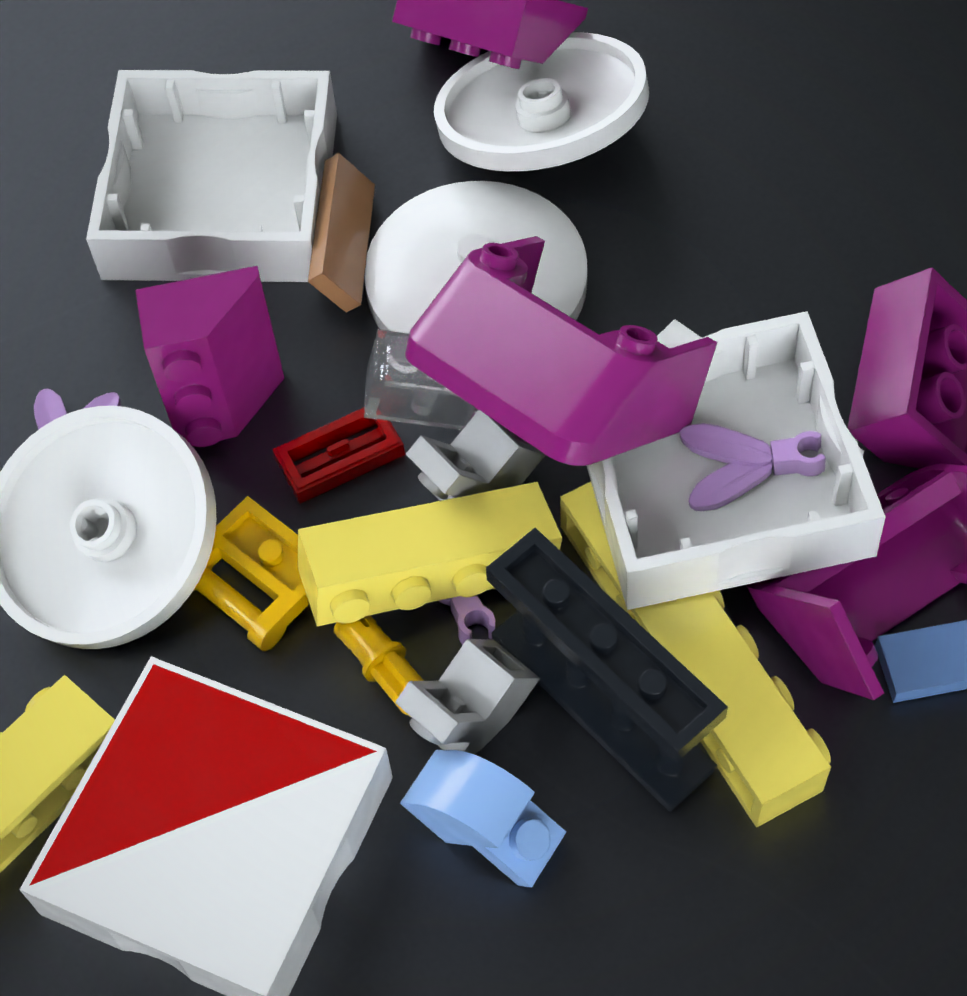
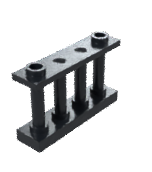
M536 528L532 529L486 567L487 581L518 610L491 632L492 639L540 678L537 683L671 812L717 769V764L697 744L726 718L728 706Z

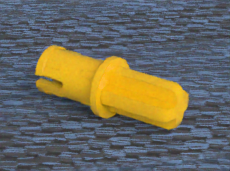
M371 615L352 623L336 622L334 633L360 661V664L363 666L362 675L368 682L377 681L394 703L409 681H424L405 659L406 648L402 643L393 642L377 625ZM395 703L403 714L409 715Z

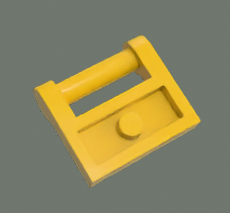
M247 496L216 525L214 543L207 566L194 590L199 591L247 630V639L261 651L272 649L280 641L287 626L309 605V601L298 571V534ZM221 559L225 560L274 601L264 611H261L212 571V567Z

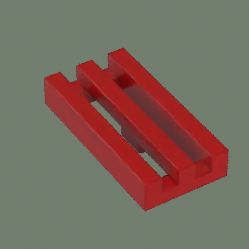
M378 401L272 449L279 468H282L289 486L293 488L294 495L299 504L405 455L404 444ZM377 424L378 428L350 441L345 439ZM327 447V451L296 466L293 463Z

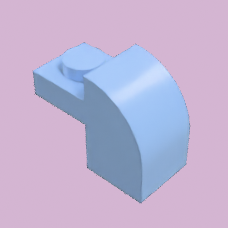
M435 750L400 802L403 807L445 843L473 846L518 886L533 887L566 834L564 829L530 800L535 793L530 787L496 764L477 755L460 750Z

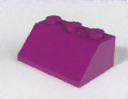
M397 0L392 22L412 27L410 38L435 45H440L442 37L451 39L450 50L479 57L481 48L491 51L490 62L520 69L522 60L543 64L586 19L588 8L560 0Z
M258 266L136 289L144 350L172 428L183 436L191 446L207 447L216 444L220 440L237 437L285 379Z
M933 268L874 289L848 423V430L851 435L883 462L918 469L939 463L967 465V300Z

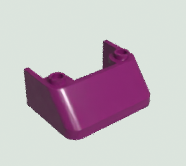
M538 236L502 244L487 243L483 245V248L472 250L409 333L405 357L410 364L548 457L561 463L575 466L597 463L679 433L683 427L691 425L718 343L706 337L668 348L657 341L658 337L655 333L636 325H625L620 330L597 334L532 294L545 243Z
M945 463L929 465L909 473L877 494L886 518L876 557L746 585L757 608L821 683L871 700H875L883 695L884 691L872 668L878 659V652L872 641L959 583L967 584V465Z

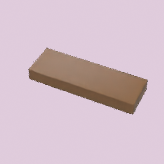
M337 153L325 160L308 282L347 313L360 306L362 301L375 184L340 153Z

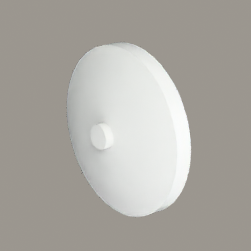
M572 32L543 64L522 60L520 69L490 62L491 51H488L464 65L444 84L435 101L434 116L444 147L462 162L495 171H530L555 167L579 160L607 147L636 124L645 111L649 99L646 68L640 55L629 45L608 36L584 32Z
M466 181L431 189L414 197L395 210L384 221L371 241L367 252L364 275L367 301L371 314L385 337L400 351L405 353L411 328L472 250L483 248V245L487 243L502 244L538 236L545 243L532 294L574 320H577L587 291V256L581 236L570 219L557 206L525 188L501 182Z
M96 406L77 410L51 421L32 434L18 447L0 472V605L7 614L19 625L37 636L63 646L79 649H102L122 645L144 636L168 620L182 606L198 584L207 566L215 538L217 518L214 489L209 473L196 450L177 431L156 417L140 410L121 406Z

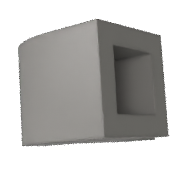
M480 410L477 411L450 445L421 435L406 453L422 470L418 475L419 481L439 501L521 485L545 457L541 451Z
M467 639L438 681H409L395 703L412 717L409 722L410 726L427 741L438 745L442 750H460L476 754L512 719L540 678L495 640Z

